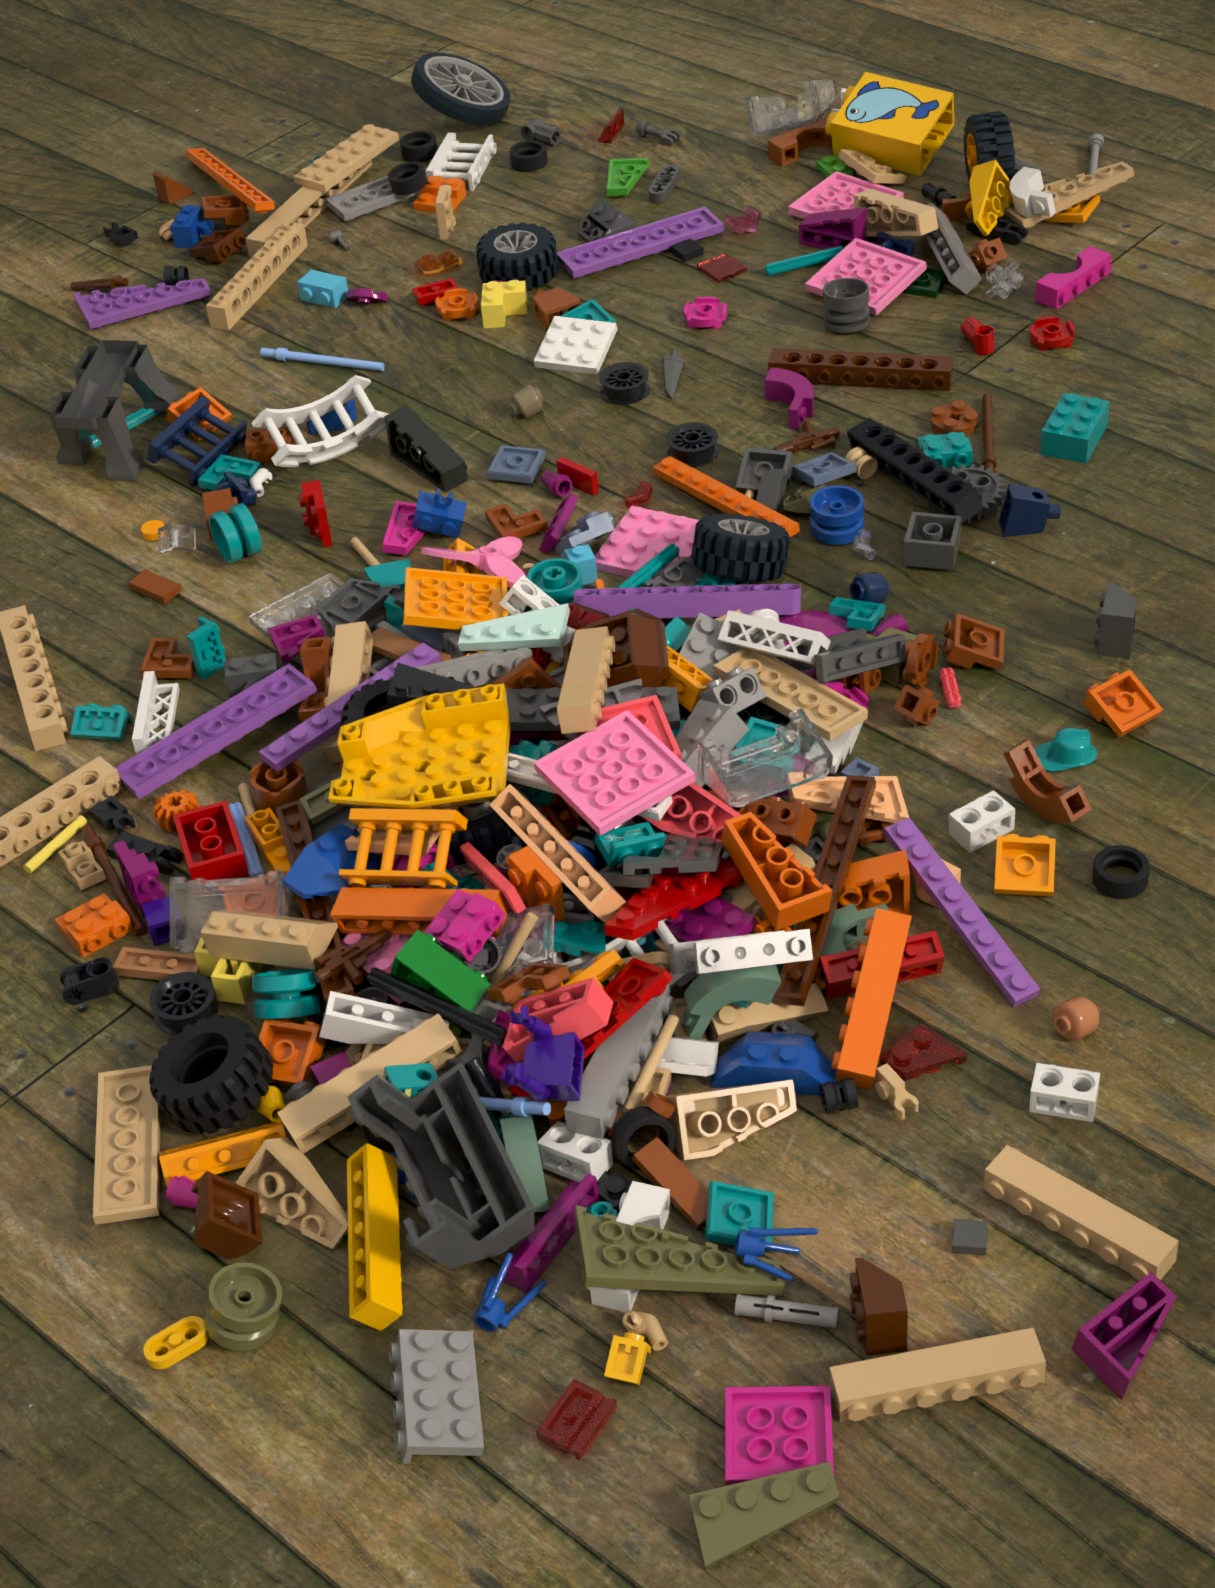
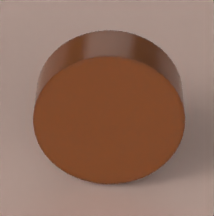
M649 1091L643 1100L649 1108L665 1118H670L676 1110V1106L669 1099L655 1091Z

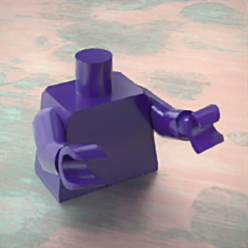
M528 1006L521 1007V1013L511 1010L510 1022L524 1025V1028L533 1034L534 1042H530L525 1046L524 1062L505 1065L502 1081L509 1085H518L538 1102H543L546 1099L580 1101L585 1047L576 1033L569 1032L553 1036L552 1028L548 1023L533 1015L529 1016Z

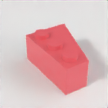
M590 978L516 1001L514 1012L521 1013V1007L528 1006L529 1016L533 1015L548 1023L552 1028L553 1036L575 1032L581 1040L607 1026L613 1001L594 978ZM510 1022L503 1048L516 1063L524 1062L525 1046L530 1042H534L533 1034L527 1031L524 1025Z

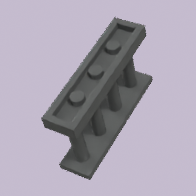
M860 628L828 636L827 638L831 641L827 651L819 649L818 654L815 655L814 665L782 657L784 663L799 671L816 669L817 681L824 683L906 661L905 638L903 634H894L869 641L867 640L866 628ZM805 645L796 647L799 654L808 656L811 647Z

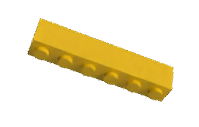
M366 1143L347 1159L349 1317L382 1331L402 1316L403 1310L398 1173L395 1156Z

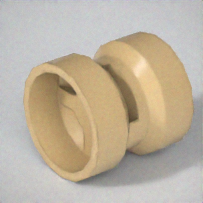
M860 447L850 450L845 458L855 464V474L861 479H868L873 476L878 467L876 459L868 455Z

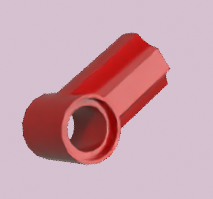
M973 316L965 318V321L960 326V330L974 344L975 353L979 355L993 353L995 350L994 328L983 325Z

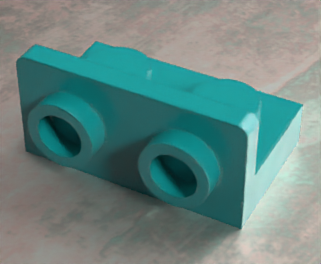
M200 616L197 618L199 628L187 635V640L197 675L205 680L225 666L224 660L226 658L225 648L219 636L220 629L214 621Z
M88 703L86 706H76L70 735L77 739L123 741L126 724L132 723L133 717L121 705L101 707L97 704Z

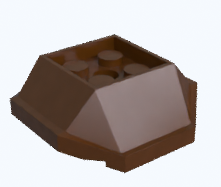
M637 608L591 622L585 627L580 628L588 629L608 626L609 636H614L615 652H612L613 664L609 665L610 678H606L607 687L640 678L642 679V688L661 686L669 671L665 625L660 618ZM575 632L570 642L563 647L565 672Z

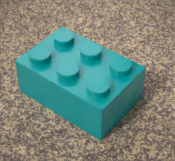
M1063 393L1041 431L1040 455L1087 464L1108 426L1110 401L1095 397L1079 396L1075 393Z

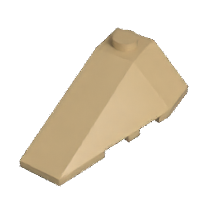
M812 983L805 1006L775 1004L774 998H772L769 1005L753 1002L748 1008L730 1003L714 1014L707 1028L712 1041L719 1042L718 1046L737 1041L748 1031H770L775 1022H783L789 1019L802 1021L828 1013L829 1010L821 989L816 983Z
M793 1080L664 1096L676 1106L672 1116L666 1119L675 1130V1146L682 1160L715 1156L730 1145L748 1138L747 1136L766 1128L797 1111Z
M287 1137L265 1139L236 1181V1184L258 1193L260 1214L265 1213L275 1218L277 1222L289 1225L301 1231L303 1235L331 1249H336L348 1232V1215L308 1158Z

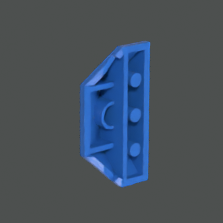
M341 823L304 848L282 880V885L303 899L313 898V895H337L341 887H352L348 884L347 880L339 875V869H354L357 851L347 850L345 840L351 836L357 838L359 834ZM369 852L366 870H380L381 861L378 854Z
M748 1031L717 1058L716 1073L712 1074L711 1088H728L793 1080L795 1094L820 1096L819 1085L827 1082L836 1084L837 1070L831 1069L832 1062L809 1035Z

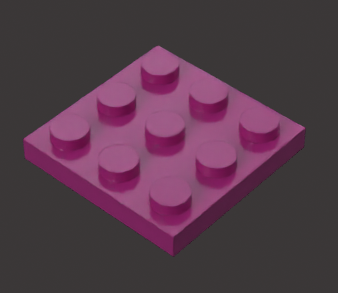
M830 1386L725 1387L726 1486L825 1462L831 1463L834 1475Z

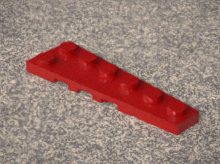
M632 958L603 989L613 1001L607 1026L580 1040L585 1047L584 1059L648 1001L660 996L665 991L666 985L673 979L666 969ZM513 1085L509 1090L514 1098L528 1097L532 1101H536L518 1085Z

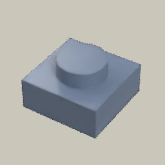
M856 757L840 772V775L879 776V767Z

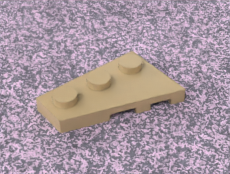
M840 150L838 157L845 162L846 166L855 169L858 175L867 178L868 182L878 185L880 183H905L906 175L891 173L892 168L875 164V159L857 150Z

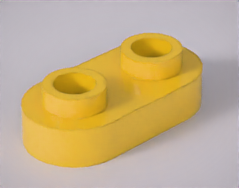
M188 1316L150 1337L143 1347L147 1364L154 1369H166L204 1347L209 1339V1335L204 1327V1320L197 1316Z

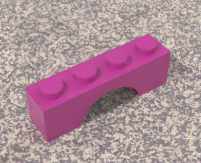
M1092 246L1088 247L1077 255L1076 271L1065 274L1049 273L1036 282L1035 301L1057 310L1110 274L1112 254Z

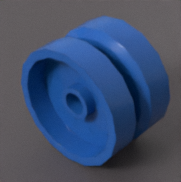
M842 485L827 486L812 494L810 499V529L812 536L822 543L831 545L848 544L862 536L864 531L863 495L854 488Z

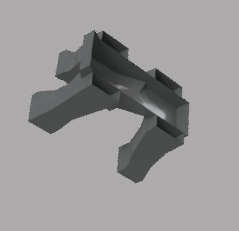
M102 340L99 347L87 346L74 368L77 386L73 392H61L50 410L51 422L61 444L56 457L59 464L85 465L87 457L90 456L94 448L90 437L94 434L101 441L106 456L108 480L136 481L144 466L142 456L132 444L123 407L119 400L123 382L132 386L142 399L146 410L151 408L154 411H167L173 402H177L180 395L178 388L168 382L156 366L148 345L139 344L138 341Z

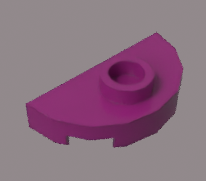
M354 288L353 291H347L346 299L358 301L360 304H370V301L388 302V294L383 291L373 292V289Z

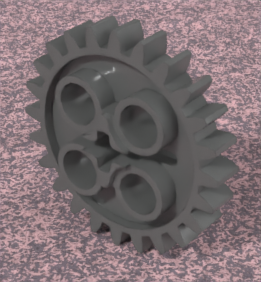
M963 464L961 469L958 470L954 466L952 467L953 474L962 477L971 486L977 487L982 495L981 503L983 510L967 519L968 523L971 522L972 518L980 521V516L982 515L990 517L989 511L997 512V506H1003L1006 485L1004 478L999 477V472L993 473L992 468L984 470V465H981L978 469L975 468L974 464L970 468H966ZM927 503L929 506V510H933V514H943L935 507Z

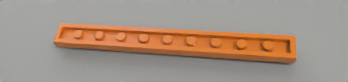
M205 148L186 149V158L255 210V212L266 213L267 210L274 209V201Z

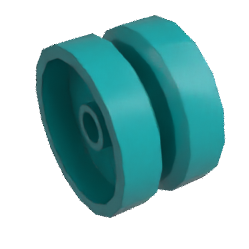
M243 503L234 505L228 509V514L221 510L209 515L212 537L225 562L228 564L237 562L242 559L243 553L247 556H252L262 552V541L258 527L246 505Z
M554 558L536 563L530 568L527 578L559 605L568 603L570 611L574 613L573 592L583 589L580 567L570 560Z
M288 969L253 974V991L258 994H272L271 996L261 997L254 1001L255 1018L291 1019L319 1013V996L314 993H300L301 991L311 990L318 986L313 977V973L317 969Z

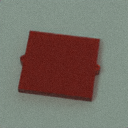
M727 253L714 258L711 257L709 260L697 264L699 270L717 283L729 278H735V276L747 272V267Z

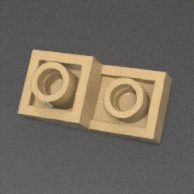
M84 841L70 843L65 849L58 851L64 866L80 890L106 880L104 870L95 861L91 849Z

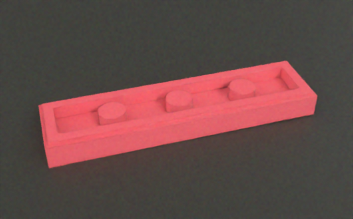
M469 842L460 846V851L469 867L491 889L500 890L506 903L515 913L519 914L526 909L515 887Z

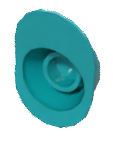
M1063 728L1056 733L1053 741L1043 743L1035 748L1045 771L1049 772L1089 765L1096 760L1098 755L1096 748L1091 744L1090 732L1087 729Z

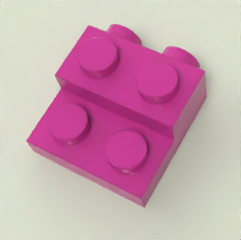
M457 889L423 934L425 932L431 934L438 940L439 946L447 952L453 951L464 961L470 963L506 916L496 902L478 893L470 895Z

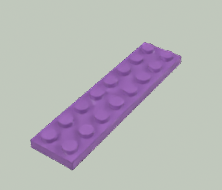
M704 206L557 252L558 262L573 278H581L586 274L600 272L606 268L619 266L631 260H639L650 254H658L663 250L671 248V245L687 239H692L696 242L701 238L715 236L717 233L724 232V224Z
M291 664L285 665L115 767L119 772L121 783L138 799L151 794L158 787L171 782L178 775L196 767L201 761L219 753L224 747L240 740L254 729L262 727L267 721L285 713L287 709L295 704L306 700L310 695L317 692L314 682Z

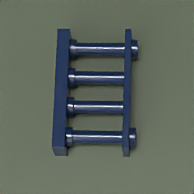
M201 396L151 441L148 448L147 460L153 464L166 457L191 472L189 480L191 487L198 483V479L221 454L228 455L238 444H243L246 440L248 422L243 420L234 428L214 416L209 410L210 399L205 396ZM207 421L228 435L221 440L199 427L198 424ZM188 433H193L215 447L208 452L184 437ZM180 445L200 457L201 460L195 465L171 449L174 446Z

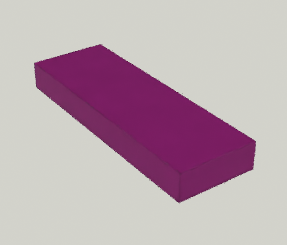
M573 493L564 499L555 512L539 547V550L544 554H547L562 535L578 500V497Z

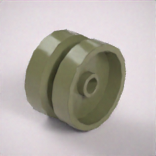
M234 1263L223 1267L214 1274L208 1286L207 1302L204 1310V1327L209 1337L220 1346L233 1351H250L263 1346L269 1341L277 1327L278 1312L282 1302V1287L276 1276L265 1267L253 1263Z

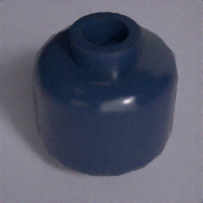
M871 572L858 574L853 579L849 590L851 598L854 600L881 604L887 597L889 585L882 574Z

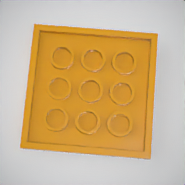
M406 567L403 625L462 630V626L506 617L508 616V611L499 603L507 594V577Z

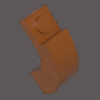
M329 636L306 638L299 650L304 675L314 682L317 692L302 701L298 711L300 721L307 720L325 708L324 700L325 697H328L327 677L330 676L331 672L329 658L333 655Z
M1030 739L1020 742L1003 753L1014 775L1009 780L1015 791L1033 811L1046 820L1059 824L1071 823L1092 810L1080 784L1064 786L1049 776L1042 766Z

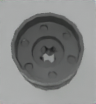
M839 278L824 285L823 303L825 308L823 313L824 325L827 329L838 333H851L863 330L869 325L870 308L868 303L870 301L868 283L857 278Z

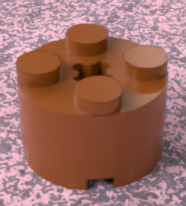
M297 759L278 772L262 760L251 769L250 785L256 808L258 810L271 808L277 819L275 807L300 800L305 792L308 791L302 765Z

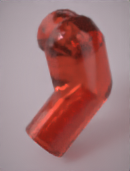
M646 481L641 482L637 487L636 494L624 498L626 507L630 509L631 506L636 507L648 503L653 492L651 484Z

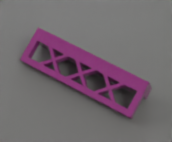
M588 1173L580 1184L574 1181L570 1182L549 1208L550 1210L545 1213L534 1227V1231L525 1238L513 1253V1258L503 1282L525 1293L529 1292L576 1232L573 1216L575 1205L588 1209L590 1205L600 1201L596 1176Z

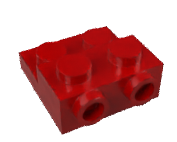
M320 480L301 483L303 493H298L300 507H306V512L302 513L304 527L309 526L311 535H316L317 539H322L323 548L333 546Z

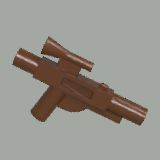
M121 275L107 279L71 282V289H114L115 287L128 286L129 282L127 278H122Z
M807 422L802 426L804 432L797 435L796 439L781 443L780 446L773 448V450L783 449L796 453L808 448L814 450L823 446L836 445L835 437L840 436V432L837 427L815 432L812 425Z
M382 929L366 940L363 938L346 950L341 945L329 954L315 958V965L320 969L313 973L315 981L320 984L329 977L334 978L345 971L354 984L362 983L364 976L359 969L366 964L368 956L384 947V942L390 939L389 932L386 929Z

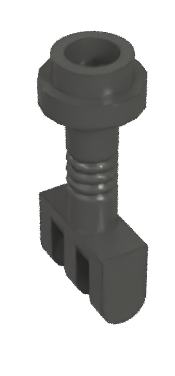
M646 120L639 121L636 127V132L639 135L646 136V134L659 137L660 143L671 146L681 136L679 130L669 127L666 131L651 127L649 121Z

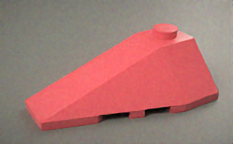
M693 782L672 794L673 802L660 821L646 817L643 818L663 832L698 839L713 838L717 842H722L724 821L741 814Z

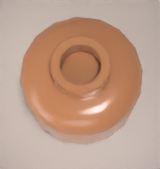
M1075 996L1055 1007L1053 1012L1054 1027L1063 1038L1070 1041L1079 1040L1096 1031L1099 1025V1010L1089 999L1083 996Z

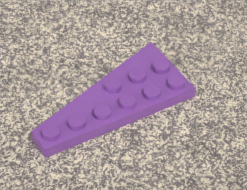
M204 278L179 281L173 286L158 283L155 288H146V285L114 288L110 293H100V290L92 291V295L81 296L80 292L73 293L75 302L90 329H99L111 323H120L125 319L141 317L146 313L162 311L171 306H180L185 304V302L201 300L211 295L210 287Z

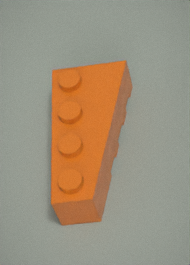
M752 812L724 821L722 844L775 931L829 912L833 890L826 884L822 885L808 866L804 868L794 858L795 854L788 847L784 848L776 841V836Z
M906 849L851 863L836 911L853 903L858 911L886 903L889 911L910 915V871Z

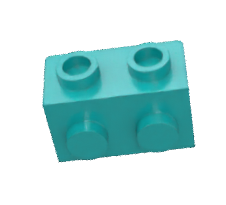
M649 822L612 829L601 836L596 833L594 841L607 865L610 867L619 864L623 865L627 855L659 856L667 837L664 832L655 834Z

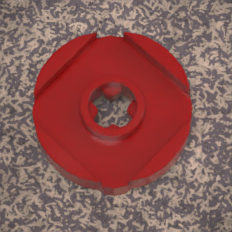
M1056 316L1042 317L1035 320V325H1030L1029 338L1037 345V349L1040 351H1047L1050 348H1069L1072 346L1075 337L1074 324L1067 319L1066 323L1059 321L1060 317Z

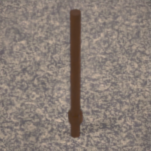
M986 393L982 396L984 439L982 465H984V470L992 468L994 473L996 457L993 452L992 396Z
M91 825L83 826L82 832L87 840L86 845L91 849L100 867L104 870L105 876L120 905L129 915L136 935H144L147 929L105 852L103 840L100 836L96 835Z

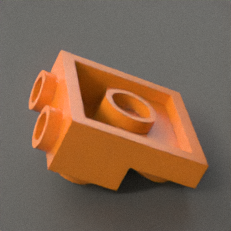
M428 176V182L421 189V194L413 202V207L416 211L436 213L435 202L439 187L450 185L452 189L450 197L453 212L466 197L465 181L459 178L445 179L441 176Z
M200 387L194 392H189L183 399L173 402L168 407L167 421L173 423L201 396L210 399V413L227 423L231 420L232 413ZM207 421L198 424L199 427L209 433L218 429ZM191 433V435L198 441L202 439L197 435Z
M1130 669L1122 674H1119V672L1114 673L1101 685L1098 683L1092 685L1085 692L1086 697L1082 702L1099 723L1105 720L1119 738L1160 716L1163 711L1162 707Z
M529 846L510 854L506 859V865L510 869L508 870V881L517 890L527 911L532 912L538 909L544 918L548 917L553 923L565 921L563 886L560 878Z
M105 893L55 919L58 929L83 958L133 932L129 915L116 900L111 901Z
M288 1018L264 1020L259 1039L270 1053L273 1061L271 1082L293 1086L298 1082L308 1081L311 1073L310 1066L320 1062L327 1040L326 1038L319 1037L320 1025L305 1021L304 1024H297Z

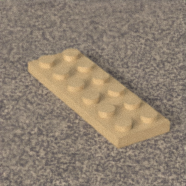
M372 124L365 125L345 141L340 142L335 148L327 151L322 157L314 160L312 164L294 175L295 184L326 192L399 140L398 133L386 128L375 127Z
M742 648L713 665V674L723 680L728 678L727 672L737 667H741L742 670L753 667L767 696L759 701L828 741L835 739L868 718V709L770 654Z
M152 1065L98 1073L93 1219L95 1225L159 1216L161 1107L150 1091L149 1078L150 1072H152Z

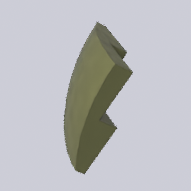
M808 484L797 489L793 494L794 499L792 501L790 495L783 500L784 510L796 513H810L812 494L826 487V485L821 484L814 487Z

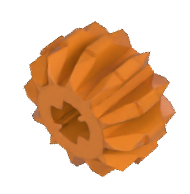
M185 789L180 792L173 790L169 794L163 793V798L156 799L153 814L160 829H167L169 833L177 830L173 815L200 808V805L193 793H187Z

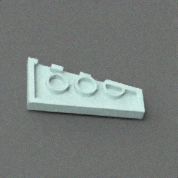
M568 603L462 626L458 641L460 651L520 649L524 647H562L570 613Z

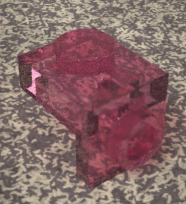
M746 205L743 216L727 215L725 223L732 227V231L742 234L743 231L756 232L761 212L750 205Z

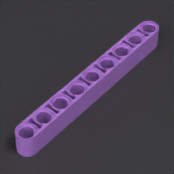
M787 583L579 589L573 592L574 618L577 620H600L627 612L630 608H638L657 618H675L677 616L679 618L698 617L700 612L709 617H721L726 615L728 610L736 611L738 609L747 615L761 609L773 610L778 615H794L801 612V586Z

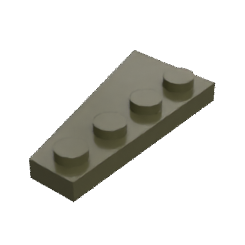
M825 1462L689 1494L705 1569H710L724 1558L732 1554L735 1556L746 1550L749 1545L765 1537L769 1538L779 1533L780 1529L794 1522H800L838 1502L839 1494L831 1463Z

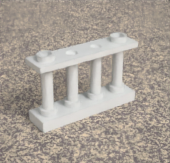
M447 133L426 169L427 177L459 178L462 181H468L469 190L474 191L477 184L480 183V178L491 158L496 154L497 146L493 141V135H488L484 144L459 143V141H456L455 133ZM458 151H474L479 153H459ZM453 160H457V161H474V162H473V163H461V162H453ZM448 170H458V171H468V173L447 172V171H448Z

